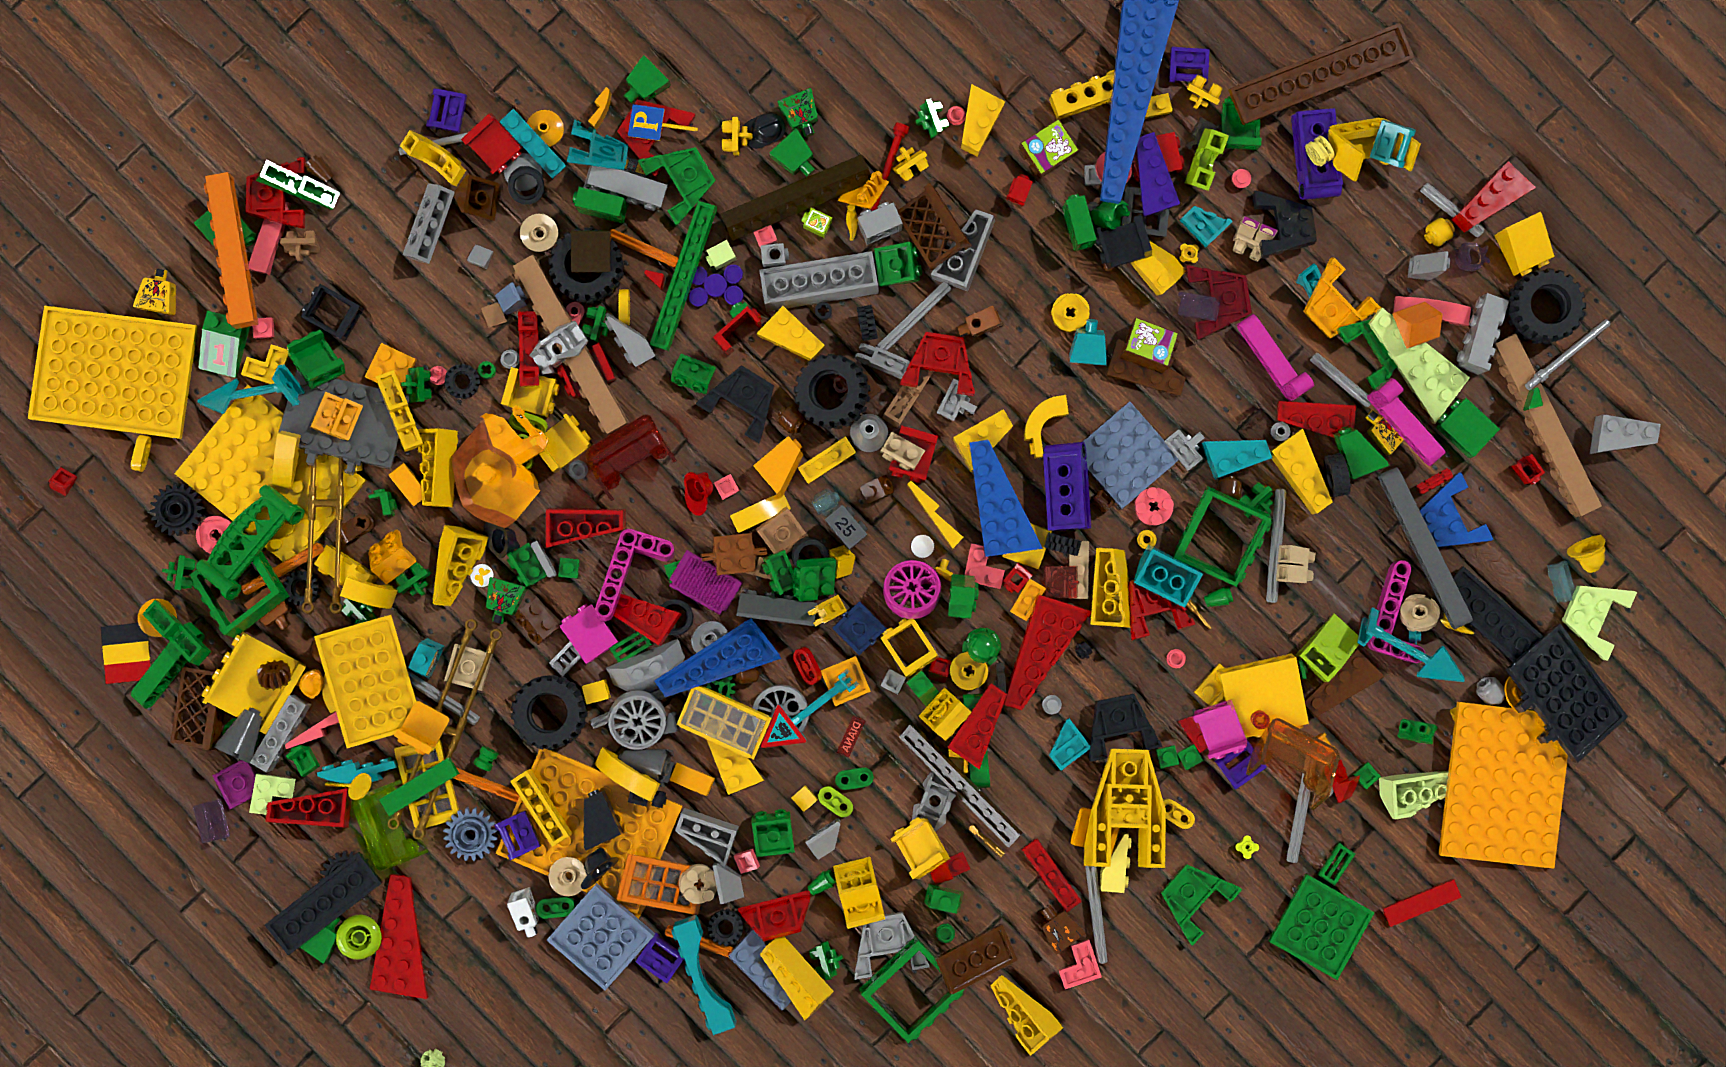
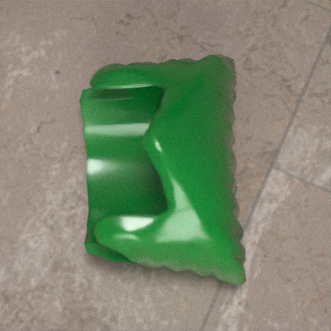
M1123 200L1119 204L1102 202L1095 209L1091 210V220L1098 227L1114 230L1120 226L1122 216L1127 217L1130 215V211L1126 207L1128 204Z

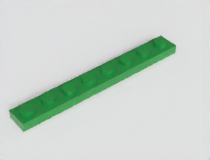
M701 201L697 203L650 342L652 347L666 351L670 350L717 211L715 205Z

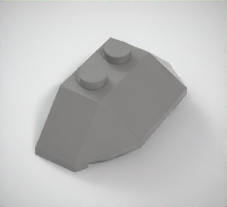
M676 639L606 667L615 686L627 692L641 690L651 693L659 690L654 680L681 664L685 659V654L679 640Z

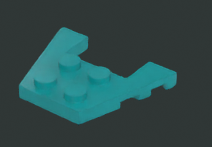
M574 120L571 134L589 139L590 147L589 152L570 147L567 162L624 170L628 145L609 135L603 137L596 133V129L592 127L586 129L580 126V121Z

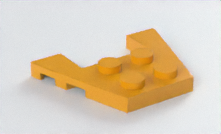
M1334 257L1329 259L1303 311L1329 338L1339 334L1336 330L1338 327L1354 324L1360 320L1363 321L1368 318L1367 316L1374 312L1377 313L1381 308L1372 297L1368 296L1354 309L1337 291L1332 283L1346 269Z

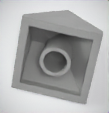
M839 818L806 838L805 843L818 860L835 849L841 823Z
M715 861L713 871L720 904L743 898L742 875L727 865L724 868L718 861Z

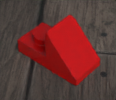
M1342 760L1334 761L1325 766L1338 803H1342L1352 797L1360 775L1348 778Z
M963 851L949 856V860L930 872L935 884L952 880L954 876L970 870Z

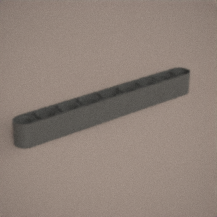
M1394 467L1379 474L1380 484L1451 627L1455 630L1472 622V616L1401 472L1397 467Z

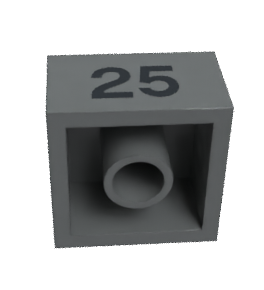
M841 505L825 519V522L846 547L851 550L867 537L866 531L868 529L861 520L857 522L853 518L855 513L849 506L845 508Z

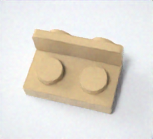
M891 432L880 452L883 453L882 457L886 460L899 462V467L902 469L914 471L925 450Z

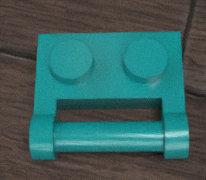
M1382 120L1370 157L1403 168L1405 155L1416 130ZM1399 133H1402L1404 137L1397 158H1393L1392 154Z

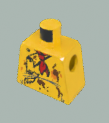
M156 268L154 279H142L133 307L170 315L176 314V285L166 281L167 270Z
M1372 409L1365 417L1373 424L1367 433L1386 456L1390 455L1402 443L1403 438L1382 415L1380 416Z

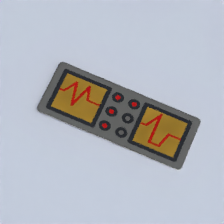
M627 157L623 171L646 177L638 160Z

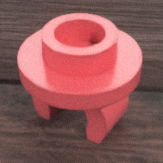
M441 366L431 368L430 382L435 385L444 384L447 373L446 369Z

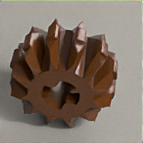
M274 660L273 662L267 661V664L260 665V668L257 670L258 682L265 690L272 689L274 691L276 688L281 689L282 686H287L288 682L291 681V671L288 663H284L283 660L278 662Z

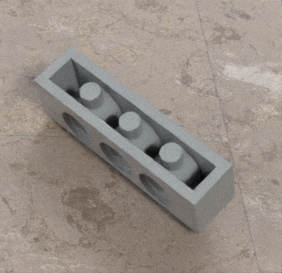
M428 183L403 252L404 256L418 262L430 263L452 202L454 191L437 184Z
M289 695L250 763L265 772L273 771L286 749L285 744L292 739L312 704L297 695Z

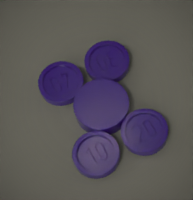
M729 265L724 270V277L720 274L708 276L707 271L703 267L698 266L692 283L697 286L704 284L705 290L700 287L694 288L689 294L690 302L696 307L704 306L708 301V294L715 298L724 295L726 302L730 305L742 302L744 297L743 291L737 286L728 287V283L737 284L742 280V269L738 265Z

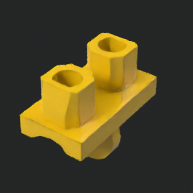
M1199 74L1193 79L1192 83L1189 82L1187 85L1188 90L1199 95L1197 97L1192 94L1189 98L1195 102L1193 108L1197 109L1200 105L1206 108L1209 103L1203 100V98L1218 105L1222 87L1213 83L1209 91L1203 89L1207 79Z
M732 117V120L722 122V132L732 133V139H722V150L733 152V155H740V140H742V146H747V140L753 139V134L747 133V126H742V133H740L738 117Z
M901 147L899 149L901 155L896 157L898 162H902L892 169L904 181H908L914 176L910 170L911 166L915 164L920 172L929 167L925 158L927 154L925 151L919 150L911 155L915 152L912 147L907 151L904 147Z

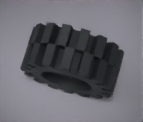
M872 305L857 307L863 341L878 339Z
M457 364L451 367L445 376L447 391L458 399L472 397L480 385L479 375L470 365ZM459 374H465L470 379V384L465 389H460L455 385L454 380Z
M1048 532L1044 547L1078 556L1082 541Z
M307 571L293 572L291 576H287V581H284L283 585H285V590L289 595L288 601L295 605H302L304 603L305 595L297 594L295 587L299 581L307 582ZM313 573L311 588L313 589L312 603L316 601V598H319V592L322 589L319 588V585H321V582H318L319 578L314 576Z
M721 909L709 921V935L719 945H732L742 935L744 928L743 920H741V916L736 911ZM729 920L732 922L733 931L730 934H722L719 931L718 925L721 921Z

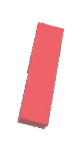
M285 202V210H290L291 203ZM264 219L248 264L250 271L270 276L278 242L283 237L286 224Z
M333 713L286 743V749L327 736L326 727L339 723L337 713Z

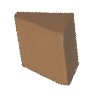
M499 302L481 308L489 328L507 322Z

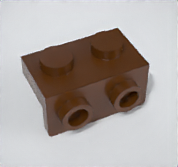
M537 597L520 608L515 614L517 623L524 627L528 632L529 638L536 642L537 645L560 628Z

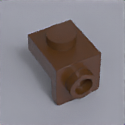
M886 475L860 486L867 504L894 493L892 483Z

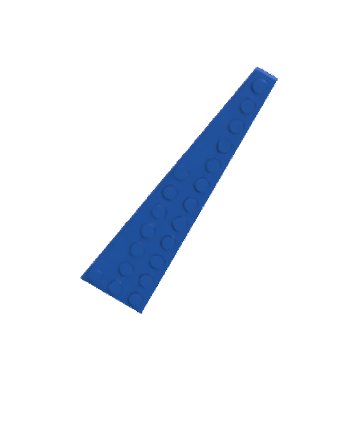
M1179 0L1122 1L1100 201L1115 204L1121 202Z

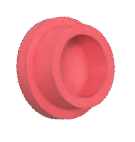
M953 106L948 110L947 120L950 124L960 125L965 121L966 113L963 108Z
M1238 169L1232 175V182L1238 188H1245L1251 182V174L1245 169Z
M1173 649L1168 652L1166 661L1170 667L1180 668L1185 664L1186 656L1183 651Z

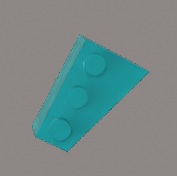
M1266 440L1208 441L1201 443L1214 479L1272 458Z

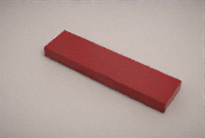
M1037 838L1021 849L1066 912L1082 902Z
M1450 879L1385 906L1382 910L1388 925L1392 927L1462 898L1455 880Z

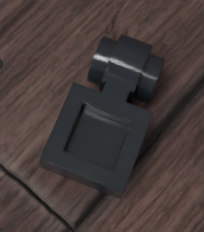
M657 790L651 801L652 806L663 808L667 801L666 792ZM631 791L628 798L629 803L647 807L649 800Z

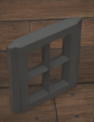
M1125 187L1124 201L1128 204L1126 207L1130 211V215L1127 217L1122 216L1121 226L1132 223L1133 213L1143 214V210L1134 209L1135 195H1141V188ZM1169 209L1153 214L1158 215L1157 229L1146 228L1147 217L1143 218L1148 236H1167Z

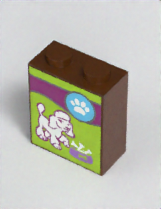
M1059 119L1021 142L1019 145L1020 150H1018L1022 159H1027L1029 162L1031 173L1034 176L1037 175L1039 179L1078 155L1079 152L1078 147Z
M1136 317L1130 325L1120 358L1164 373L1173 364L1174 357L1171 356L1179 345L1177 340L1179 333Z

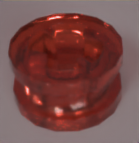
M838 376L833 381V387L836 392L845 393L848 391V385L843 387L842 390L838 389L839 386L836 387L837 382H840L841 379L845 380L842 376Z
M1257 710L1251 715V723L1257 729H1265L1270 723L1269 716L1262 710ZM1264 716V722L1256 724L1258 722L1256 718Z

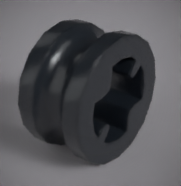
M820 302L815 307V315L820 320L829 319L832 314L831 306L826 302ZM822 306H825L826 310L829 309L825 316H821V313H818Z

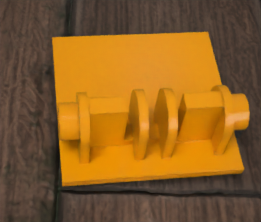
M880 171L873 172L870 180H867L864 186L841 195L838 201L871 209L889 181L882 179Z

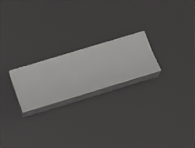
M872 251L759 270L766 312L779 310L782 306L787 309L818 304L820 302L879 294Z

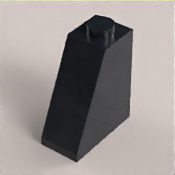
M598 789L588 793L589 798L584 799L585 851L624 833L605 790L599 792Z

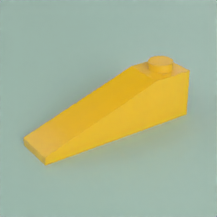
M1150 241L1152 256L1131 262L1130 264L1158 296L1175 284L1186 270L1175 256Z
M444 526L439 542L432 602L434 605H452L463 588L462 583L467 575H471L473 572L474 564L482 558L488 536L463 527Z
M1003 975L990 985L1000 1006L1006 1009L1009 1015L1007 1020L1009 1024L1013 1023L1017 1031L1015 1035L1030 1056L1063 1029L1062 1025L1050 1011Z

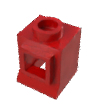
M1019 174L1017 179H1013L1006 200L1024 206L1033 181L1028 176Z
M1533 454L1525 455L1511 465V468L1517 473L1524 485L1537 483L1541 480L1540 476L1545 473ZM1525 466H1528L1532 472L1528 476L1523 470Z
M1016 563L1003 579L1005 583L1003 587L1010 593L1014 591L1018 593L1033 575L1019 563ZM1015 573L1023 578L1018 586L1010 580Z

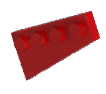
M1278 401L1276 420L1334 438L1333 434L1338 433L1340 428L1346 426L1354 428L1356 405Z

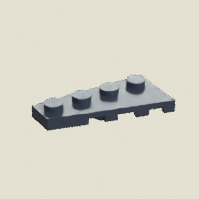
M751 929L728 954V957L781 1010H784L791 1000L760 956L766 944Z

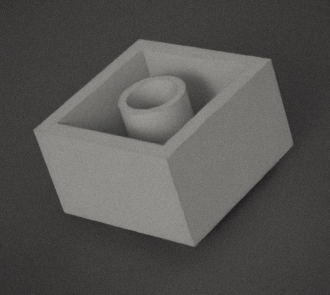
M888 202L882 203L878 206V209L872 212L871 209L860 213L861 216L858 217V226L867 245L902 231L903 223L894 202L891 204Z

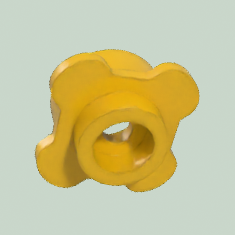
M1182 244L1180 246L1181 256L1179 260L1181 262L1191 261L1196 263L1198 261L1199 247L1196 244Z

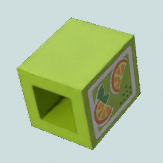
M811 208L809 212H805L802 218L803 228L824 238L832 223V217Z

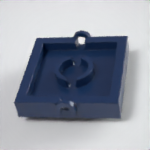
M860 601L849 612L846 611L842 615L843 618L832 628L858 655L869 645L872 646L877 641L876 638L886 629Z

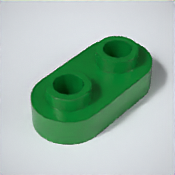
M867 767L842 770L836 775L835 782L842 790L867 787L873 782V773ZM862 774H866L868 776L866 781H862L860 779V776ZM842 777H847L849 779L848 783L843 784L841 782Z
M569 896L544 898L538 902L536 913L544 919L566 917L575 908V901ZM565 902L568 903V904H569V908H568V909H564V908H563V903H565ZM544 905H549L550 910L545 911Z

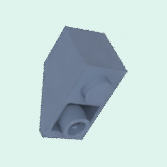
M513 282L495 295L506 315L527 306L525 300L528 298L521 287L516 286Z

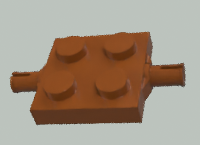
M752 533L713 537L714 547L712 553L701 554V557H708L701 558L702 562L713 560L717 576L755 572L756 556L767 555L766 547H754Z

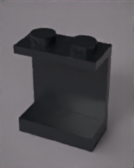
M1141 215L1135 216L1134 222L1116 227L1114 230L1109 229L1101 232L1100 227L1096 228L1097 247L1101 246L1102 253H1099L1102 264L1106 263L1107 269L1152 256V248Z

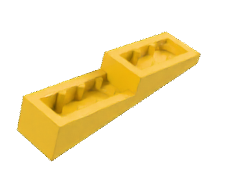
M910 481L907 486L953 549L963 536L935 513L939 505Z

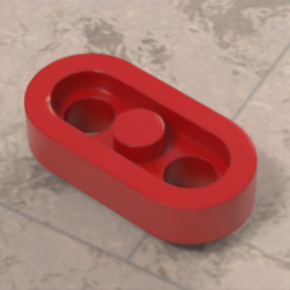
M806 647L795 650L793 659L803 680L809 685L819 682L822 678V673L812 652Z

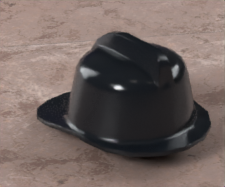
M775 113L762 114L744 124V126H747V133L753 134V139L747 140V146L754 149L762 148L778 141L785 133V123Z
M488 522L485 523L483 535L488 536L486 545L498 558H504L506 554L520 548L516 534L512 529L503 528Z
M598 848L586 858L584 864L587 876L582 881L581 888L587 889L594 885L619 859L617 857L611 858L603 848Z

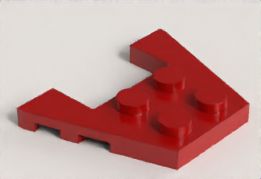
M638 99L634 104L664 108L663 123L666 124L671 120L677 125L690 126L696 116L692 112ZM631 108L617 132L639 159L654 157L649 152L657 140L628 137ZM662 168L653 172L652 175L656 178Z
M299 157L297 161L286 162L280 166L299 176H306V160L304 157ZM259 172L246 177V213L248 215L302 229L305 228V212L303 209L285 210L284 191L256 181Z
M925 332L900 381V385L917 388L920 369L959 375L957 394L974 396L975 389L968 365L964 338Z
M1134 580L1128 582L1132 641L1150 636L1144 619L1146 616L1172 611L1178 630L1195 625L1193 618L1190 619L1186 614V608L1134 583Z

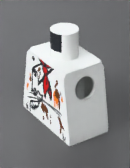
M530 887L511 893L507 905L517 930L524 929L527 937L536 935L538 931L535 925H537L539 916L536 913V905Z

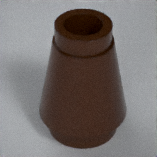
M315 155L306 162L307 171L324 184L333 179V175L321 157L318 158Z

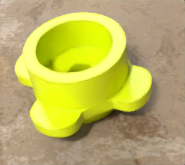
M1246 835L1243 837V840L1236 844V850L1240 851L1244 858L1249 859L1254 851L1259 850V845L1254 843L1250 836Z

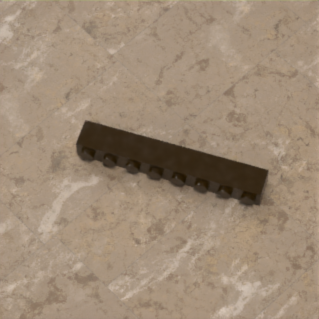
M858 155L721 213V216L733 241L862 187L866 184L867 180H870L871 174L862 155Z

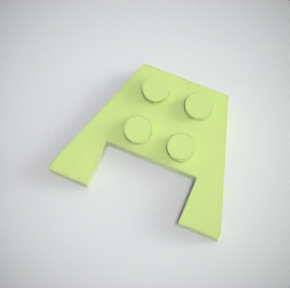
M1576 586L1562 621L1578 637H1581L1602 660L1608 661L1614 645L1598 638L1600 629L1612 601L1626 608H1631L1637 592Z

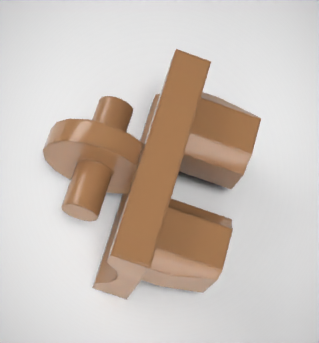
M287 231L285 238H281L280 241L285 253H289L290 256H296L297 261H303V257L309 256L310 253L320 252V246L314 231L304 232V238H298L299 235L295 231Z

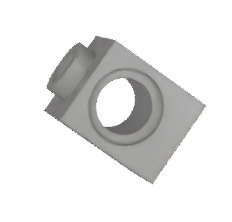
M783 243L761 245L763 268L786 265V260H789L788 248H784ZM773 251H778L781 254L776 260L770 258V254Z

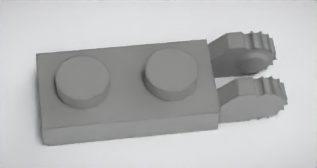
M861 343L859 349L868 355L873 354L872 357L857 353L855 359L862 364H869L868 366L899 379H902L910 363L905 358L865 343Z

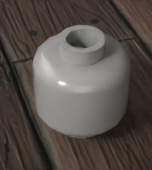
M1484 677L1478 682L1476 693L1486 705H1499L1504 701L1505 688L1495 677Z

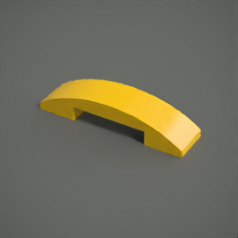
M602 747L595 762L596 767L625 789L646 800L652 801L660 783L646 774L639 773L619 760L618 755Z

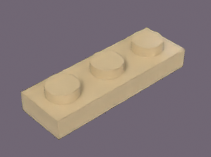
M1082 541L1078 556L1069 555V567H1077V581H1075L1074 577V583L1077 582V584L1071 588L1069 585L1072 581L1068 582V598L1088 599L1089 541ZM1074 588V597H1071V589Z

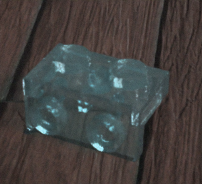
M1567 561L1547 565L1548 575L1552 581L1553 593L1557 602L1572 601L1575 587Z

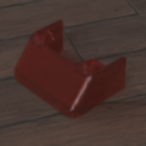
M643 415L591 446L585 452V457L597 482L610 501L614 500L610 489L616 488L621 481L619 474L648 456L652 455L655 459H663L669 455L674 463L677 462L672 450L650 415Z

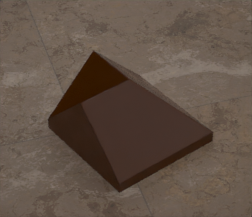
M467 174L454 193V198L461 212L495 221L500 183Z

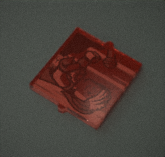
M1044 566V580L1042 581L1046 588L1044 596L1049 598H1078V566Z

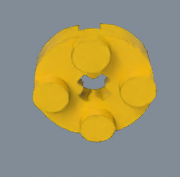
M1063 294L1053 304L1051 310L1052 320L1061 330L1066 332L1076 331L1077 328H1082L1086 324V320L1089 319V304L1081 295ZM1067 308L1070 310L1072 308L1075 309L1074 317L1066 315Z
M968 652L958 654L951 662L950 676L959 688L973 690L985 683L988 677V666L986 663L973 661ZM968 665H971L974 674H970L968 677L963 670Z

